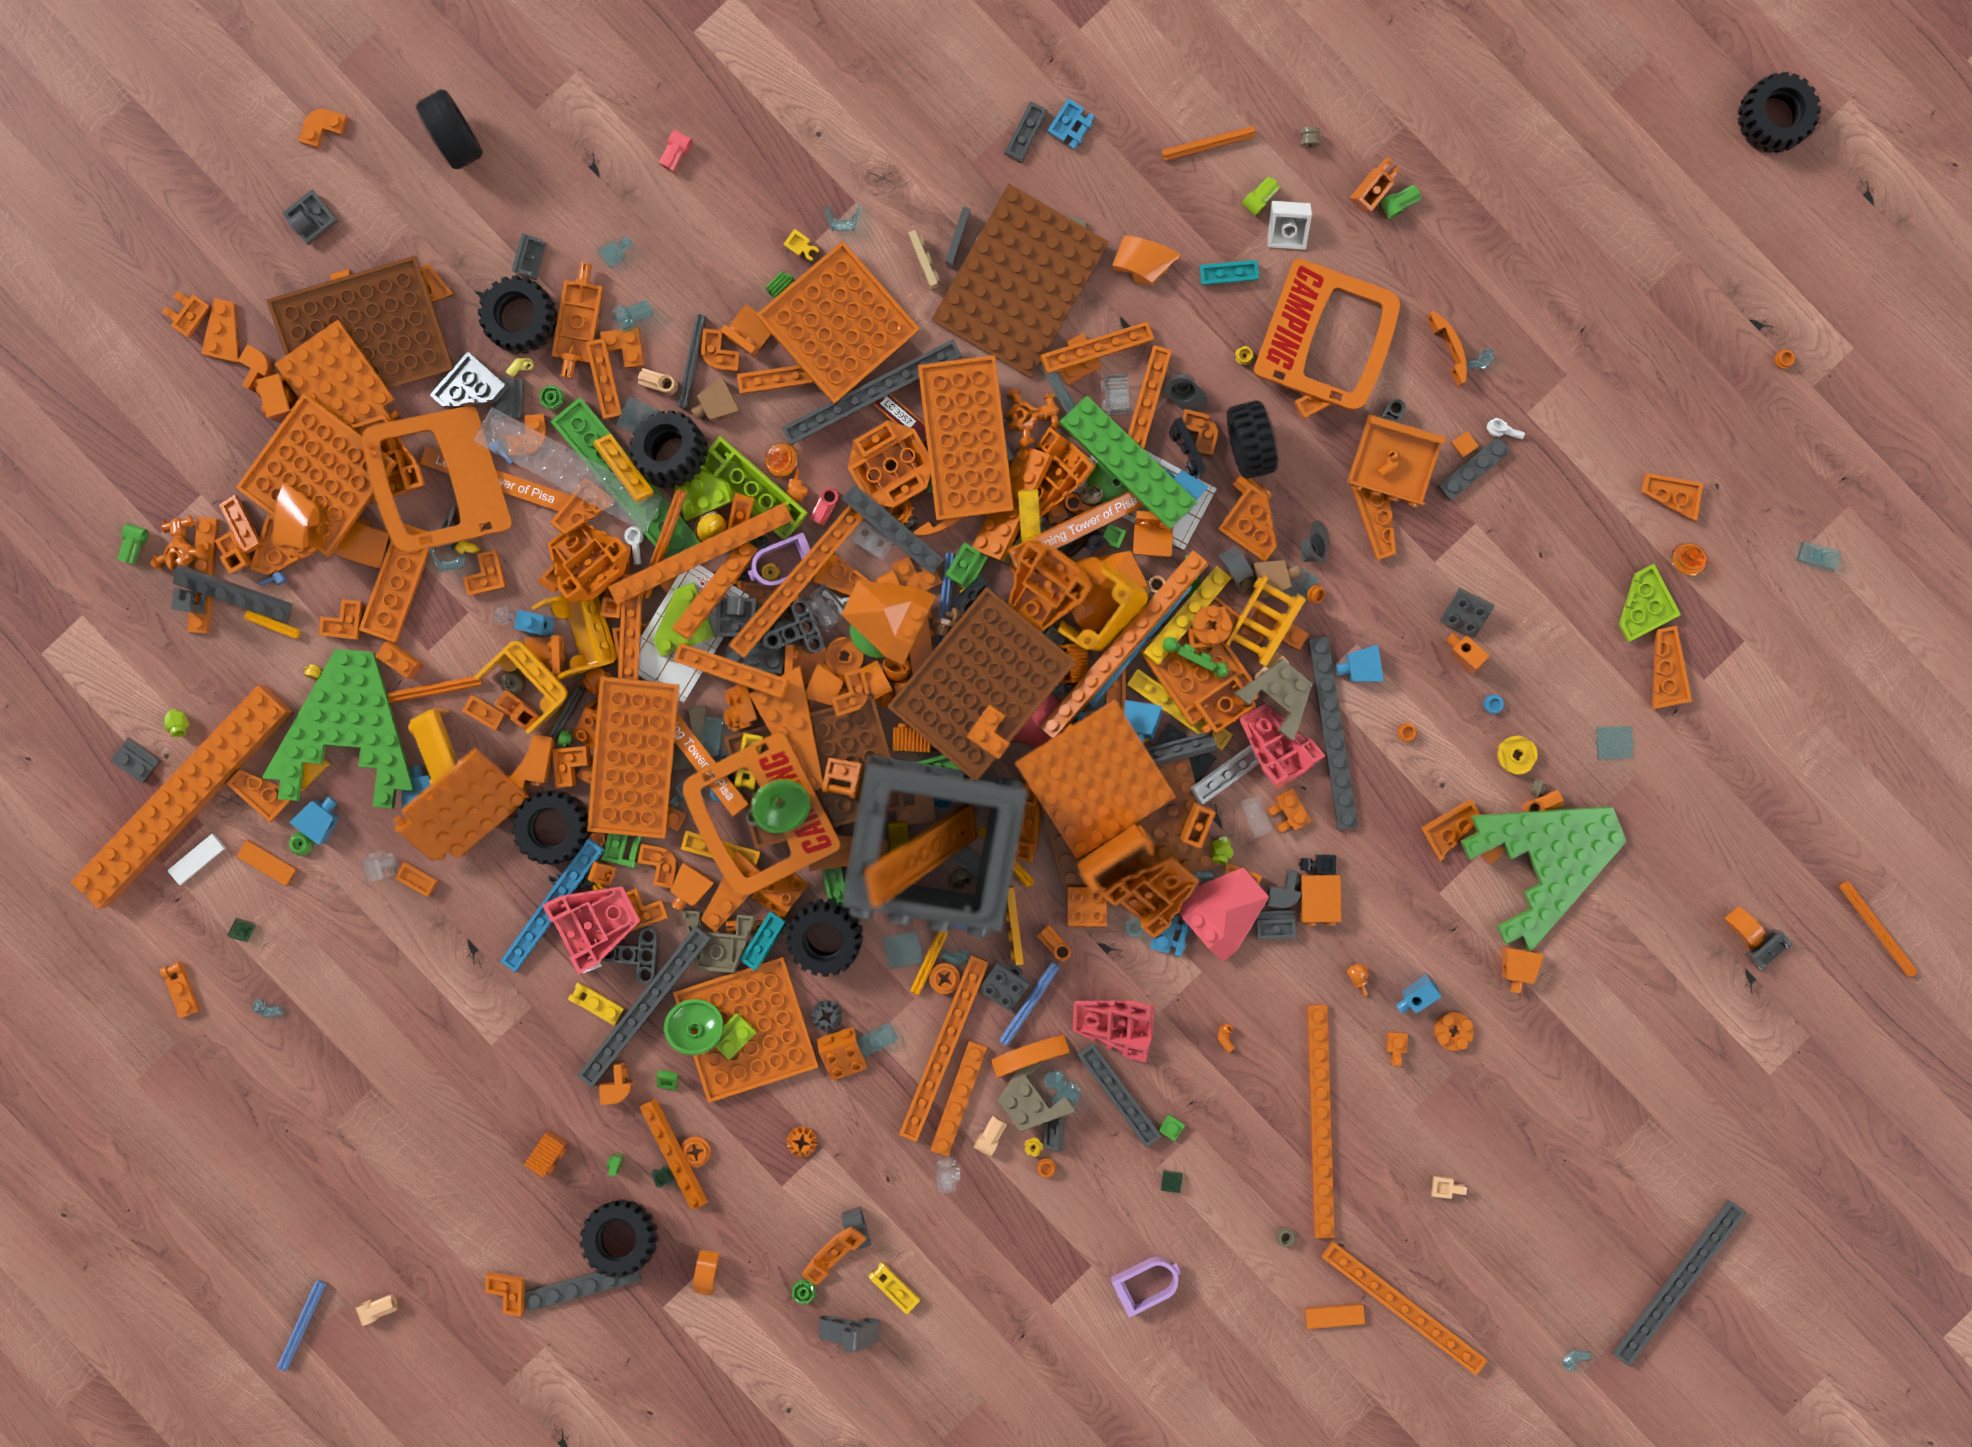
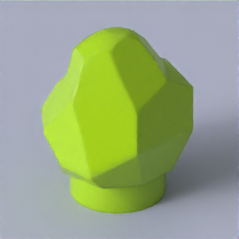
M177 709L169 710L164 717V728L174 738L186 735L189 722L184 713Z
M1222 836L1211 844L1212 862L1219 865H1227L1234 851L1230 840L1226 836Z

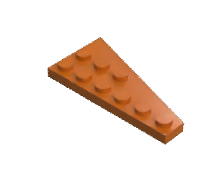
M799 665L780 676L789 680L783 699L758 690L749 695L771 734L782 732L787 736L814 791L822 788L823 776L801 666Z

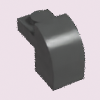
M1235 546L1218 555L1224 570L1231 576L1240 594L1254 586L1256 582L1253 577L1254 573L1245 557Z
M1287 869L1284 888L1268 886L1267 895L1269 898L1265 903L1267 906L1288 908L1300 899L1302 892L1295 890L1300 880L1297 871Z

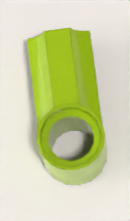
M1268 176L1255 191L1252 190L1245 197L1241 204L1254 216H1257L1267 205L1270 198L1280 189L1278 182Z

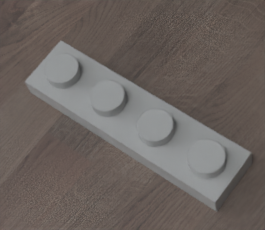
M1252 745L1247 746L1191 787L1199 804L1203 805L1260 764Z

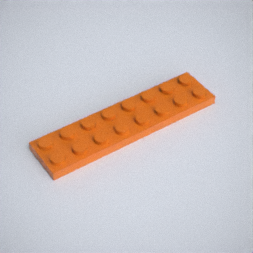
M963 804L866 869L871 906L878 908L976 840L978 835L973 804Z

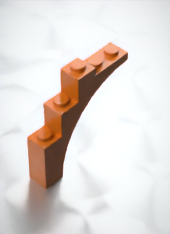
M533 734L529 749L522 763L509 777L526 793L529 781L530 785L542 786V783H548L553 758L552 749L555 747L556 738Z

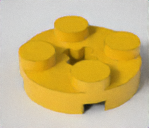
M1511 736L1498 745L1497 760L1504 771L1512 774H1524L1533 768L1532 766L1537 760L1538 753L1532 741L1523 736ZM1516 749L1522 753L1518 761L1512 755Z

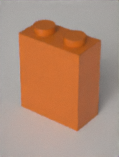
M1299 874V891L1302 892L1299 899L1300 921L1305 922L1306 926H1316L1317 922H1324V925H1336V922H1341V875Z

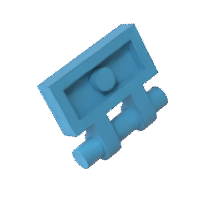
M1068 98L1047 130V133L1062 143L1069 137L1072 141L1068 146L1075 150L1077 145H1080L1084 140L1083 136L1086 131L1090 130L1093 126L1092 122L1095 116L1089 113L1084 118L1081 116L1084 108ZM1076 123H1079L1081 127L1076 133L1072 129Z
M1175 915L1171 920L1172 923L1169 928L1155 939L1152 937L1150 948L1169 953L1170 947L1173 946L1176 947L1174 955L1182 957L1183 950H1186L1187 947L1185 943L1188 933L1191 932L1190 926L1185 921H1183V924H1178L1179 916ZM1175 929L1181 931L1178 941L1173 940Z

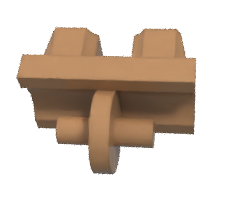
M953 608L950 612L946 611L944 616L948 619L933 618L932 623L936 624L935 635L945 637L948 634L949 628L952 629L962 617L959 609Z

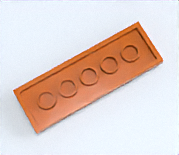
M1019 446L1009 468L1014 511L987 514L972 546L984 555L1002 562L1005 561L1009 553L1008 549L1012 547L1020 530L1018 491L1039 489L1054 458L1053 456L1027 446L1024 448Z
M403 523L409 535L427 532ZM430 537L419 539L421 545L432 543ZM390 541L360 624V631L394 643L398 642L431 548L413 553H404L395 548L392 541Z

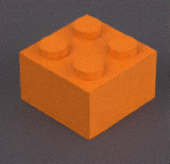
M278 373L257 379L258 386H256V392L262 399L263 405H261L264 416L281 424L298 401V398L283 375Z

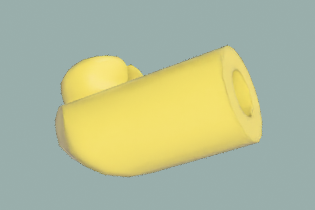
M517 358L505 372L514 377L519 370L528 371L533 369L534 363L530 358Z

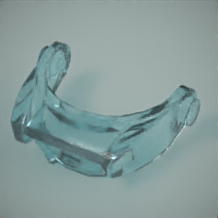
M826 205L824 212L826 213L831 230L839 232L852 229L855 231L860 213L862 212V206L857 205V212L852 218L837 220L830 215L829 205Z
M433 547L428 548L440 572L465 567L466 551L456 560L444 562L435 556Z

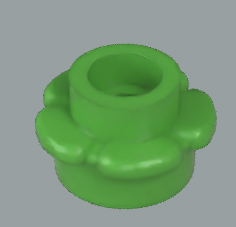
M569 729L567 731L561 730L558 745L563 746V748L571 745L573 734H570Z

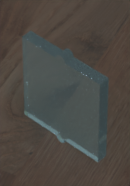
M629 396L624 408L620 410L622 413L616 426L633 433L635 429L640 427L639 424L642 421L648 420V416L652 414L655 416L660 411Z
M1292 562L1289 567L1296 566V564ZM1298 566L1300 577L1290 579L1291 587L1282 592L1291 597H1296L1299 593L1307 599L1308 590L1318 582L1319 578L1309 573L1308 569Z
M1632 726L1597 727V741L1595 744L1597 745L1598 759L1633 758L1632 744L1634 741L1632 740Z
M917 931L884 938L885 955L888 957L890 969L923 962L920 949L922 945L919 944Z

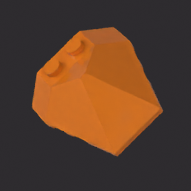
M382 415L350 425V427L360 435H363L368 427L390 421L386 415ZM397 437L381 441L380 449L398 462L387 477L392 497L395 498L412 493L425 486L420 467L402 439ZM373 496L368 504L377 503L375 496Z
M1052 427L1048 428L1036 447L1039 451L1054 457L1038 489L1040 518L1084 483L1096 465L1074 443Z
M585 523L567 536L560 533L548 542L551 560L555 567L554 573L558 580V589L569 602L592 600L624 575L630 551L619 538L612 537L604 531H599L592 525Z
M1028 540L1018 556L1017 571L1014 574L1015 580L1008 605L1042 632L1083 602L1091 590L1092 584L1084 569L1056 548Z
M1127 551L1101 555L1096 558L1089 557L1073 560L1084 569L1092 584V588L1083 602L1074 607L1071 612L1083 631L1089 629L1099 633L1120 605L1112 596V590L1116 582L1101 573L1103 561L1146 589L1148 584L1132 552Z
M858 580L841 616L874 645L884 657L903 666L936 596L917 587Z
M1172 857L1115 882L1102 893V897L1115 907L1121 903L1140 919L1141 928L1155 939L1169 928L1172 923L1171 920L1176 913H1179L1181 905L1185 899L1189 898L1199 883V879Z

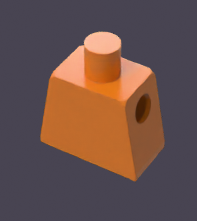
M1453 632L1445 640L1453 647L1450 654L1471 675L1490 657L1488 653L1468 636L1461 640ZM1461 648H1465L1467 652H1463Z
M820 661L805 691L806 698L832 705L830 698L848 693V689L843 687L845 683L844 676Z
M682 863L670 890L671 893L677 896L672 906L682 911L686 903L691 906L696 905L716 881L689 863Z
M1502 947V976L1507 980H1512L1511 992L1522 993L1524 983H1535L1544 954Z

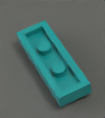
M1258 260L1199 266L1201 286L1259 280Z
M770 911L743 953L740 961L754 971H757L786 926L787 921L775 912Z

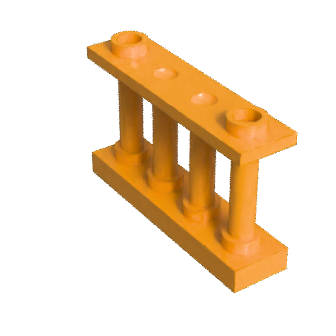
M1264 574L1262 578L1258 577L1253 586L1256 589L1235 625L1231 628L1230 635L1225 640V643L1229 646L1233 640L1250 649L1260 657L1259 663L1267 667L1306 598L1299 593L1296 597H1291L1266 583L1268 576ZM1261 590L1287 603L1289 609L1286 614H1281L1256 600ZM1254 607L1276 619L1277 623H1279L1276 631L1274 629L1271 631L1246 617L1250 609ZM1242 623L1268 637V645L1260 647L1237 634Z

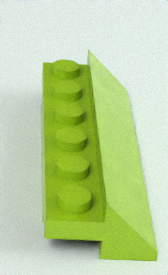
M719 436L708 449V455L705 456L706 463L701 468L718 479L727 481L733 497L736 493L755 498L752 509L754 517L785 503L793 521L773 531L783 540L790 538L795 530L801 526L808 512L722 436Z

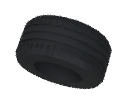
M438 90L418 101L416 109L424 126L443 157L453 169H461L481 158L483 151L460 109L446 90Z

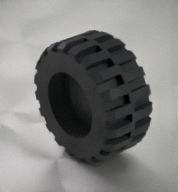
M1789 72L1773 73L1760 80L1747 92L1741 100L1742 105L1738 109V114L1741 115L1738 118V124L1742 125L1740 131L1742 135L1746 134L1748 137L1746 141L1749 144L1753 142L1756 149L1764 148V152L1771 153L1774 151L1775 153H1781L1784 150L1788 151L1812 134L1820 120V117L1817 115L1821 113V106H1818V102H1820L1819 95L1816 96L1814 93L1816 89L1814 86L1810 87L1807 84L1809 82L1807 79L1803 78L1801 80L1799 79L1800 76L1795 73L1789 76ZM1768 98L1780 99L1790 107L1793 115L1790 128L1778 127L1769 120L1765 110Z
M506 276L501 278L502 282L500 283L497 281L491 284L493 288L490 290L487 288L484 291V294H486L485 298H481L479 304L482 305V308L478 309V315L481 317L479 323L484 329V334L501 349L508 350L514 354H518V352L528 354L531 349L534 352L539 350L538 346L540 344L545 345L548 342L545 340L548 336L552 337L554 334L552 327H556L557 324L555 320L557 311L549 294L538 283L531 281L527 277L512 276V279H509ZM516 299L529 300L534 306V317L529 326L518 332L506 330L502 325V313L507 304Z
M1255 400L1231 406L1227 410L1226 415L1228 435L1233 456L1241 476L1251 479L1273 473L1278 467L1277 448L1271 421L1264 404L1261 401Z
M668 410L667 413L664 411L657 412L655 416L653 414L648 416V420L642 421L639 424L640 427L633 432L634 438H631V447L629 448L631 461L640 474L652 485L660 488H665L666 486L668 489L675 488V485L683 486L685 485L684 482L692 481L694 479L693 476L695 474L698 475L701 472V466H704L706 463L704 456L708 455L707 440L694 421L684 413H676L673 410ZM673 438H682L681 447L672 458L665 461H655L656 453L663 443Z
M556 790L543 791L531 795L530 799H525L522 802L523 805L517 808V816L513 817L512 823L515 824V827L512 829V835L515 834L516 836L514 840L515 845L520 846L521 849L519 851L523 855L526 854L528 856L527 859L537 861L538 864L555 865L573 859L589 838L587 837L588 832H590L587 831L588 815L585 813L586 808L584 805H580V800L576 797H571L569 793ZM548 809L560 811L568 823V833L565 840L555 846L542 843L535 831V822L538 815Z
M817 899L815 903L812 901L807 903L804 908L802 907L797 912L788 928V937L786 939L787 945L790 946L788 952L791 956L794 955L793 961L795 964L800 963L802 965L801 969L805 972L807 969L812 971L811 975L817 976L818 973H822V977H828L829 973H832L833 976L838 975L841 970H847L859 954L863 942L862 925H859L860 919L849 914L850 907L844 908L841 901L836 904L833 903L834 899H828L826 902H823V899ZM816 923L833 925L842 935V946L834 952H822L816 949L808 939L807 933L809 928Z
M617 1200L599 1206V1208L590 1213V1217L583 1223L584 1229L580 1232L582 1237L580 1248L584 1249V1253H582L583 1258L588 1259L590 1268H596L597 1273L600 1275L606 1274V1277L620 1278L639 1271L652 1259V1254L655 1253L657 1248L655 1244L658 1241V1235H656V1229L658 1228L657 1224H654L652 1221L654 1217L651 1213L648 1214L644 1206H639L634 1201ZM614 1220L627 1221L633 1227L636 1234V1244L633 1251L624 1257L611 1255L603 1244L604 1229Z

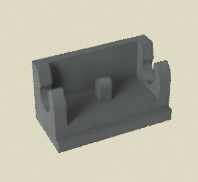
M522 233L512 271L516 275L537 280L547 243L541 241L540 238Z
M174 588L171 609L206 614V597L202 594L200 597L201 601L196 603L195 591Z
M1774 929L1765 937L1766 939L1759 947L1752 951L1749 950L1745 954L1759 971L1765 970L1768 963L1783 950L1792 946V943L1782 931Z

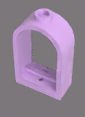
M804 533L780 541L757 552L753 558L751 570L747 571L751 582L756 581L759 585L766 588L779 587L787 577L773 582L766 581L758 575L756 563L763 555L795 543L801 559H803L811 550Z
M1151 1257L1111 1277V1281L1130 1318L1170 1298L1178 1287V1275L1181 1274L1177 1263L1172 1264L1163 1257ZM1154 1266H1164L1172 1272V1282L1166 1289L1137 1304L1134 1303L1124 1283L1125 1280Z

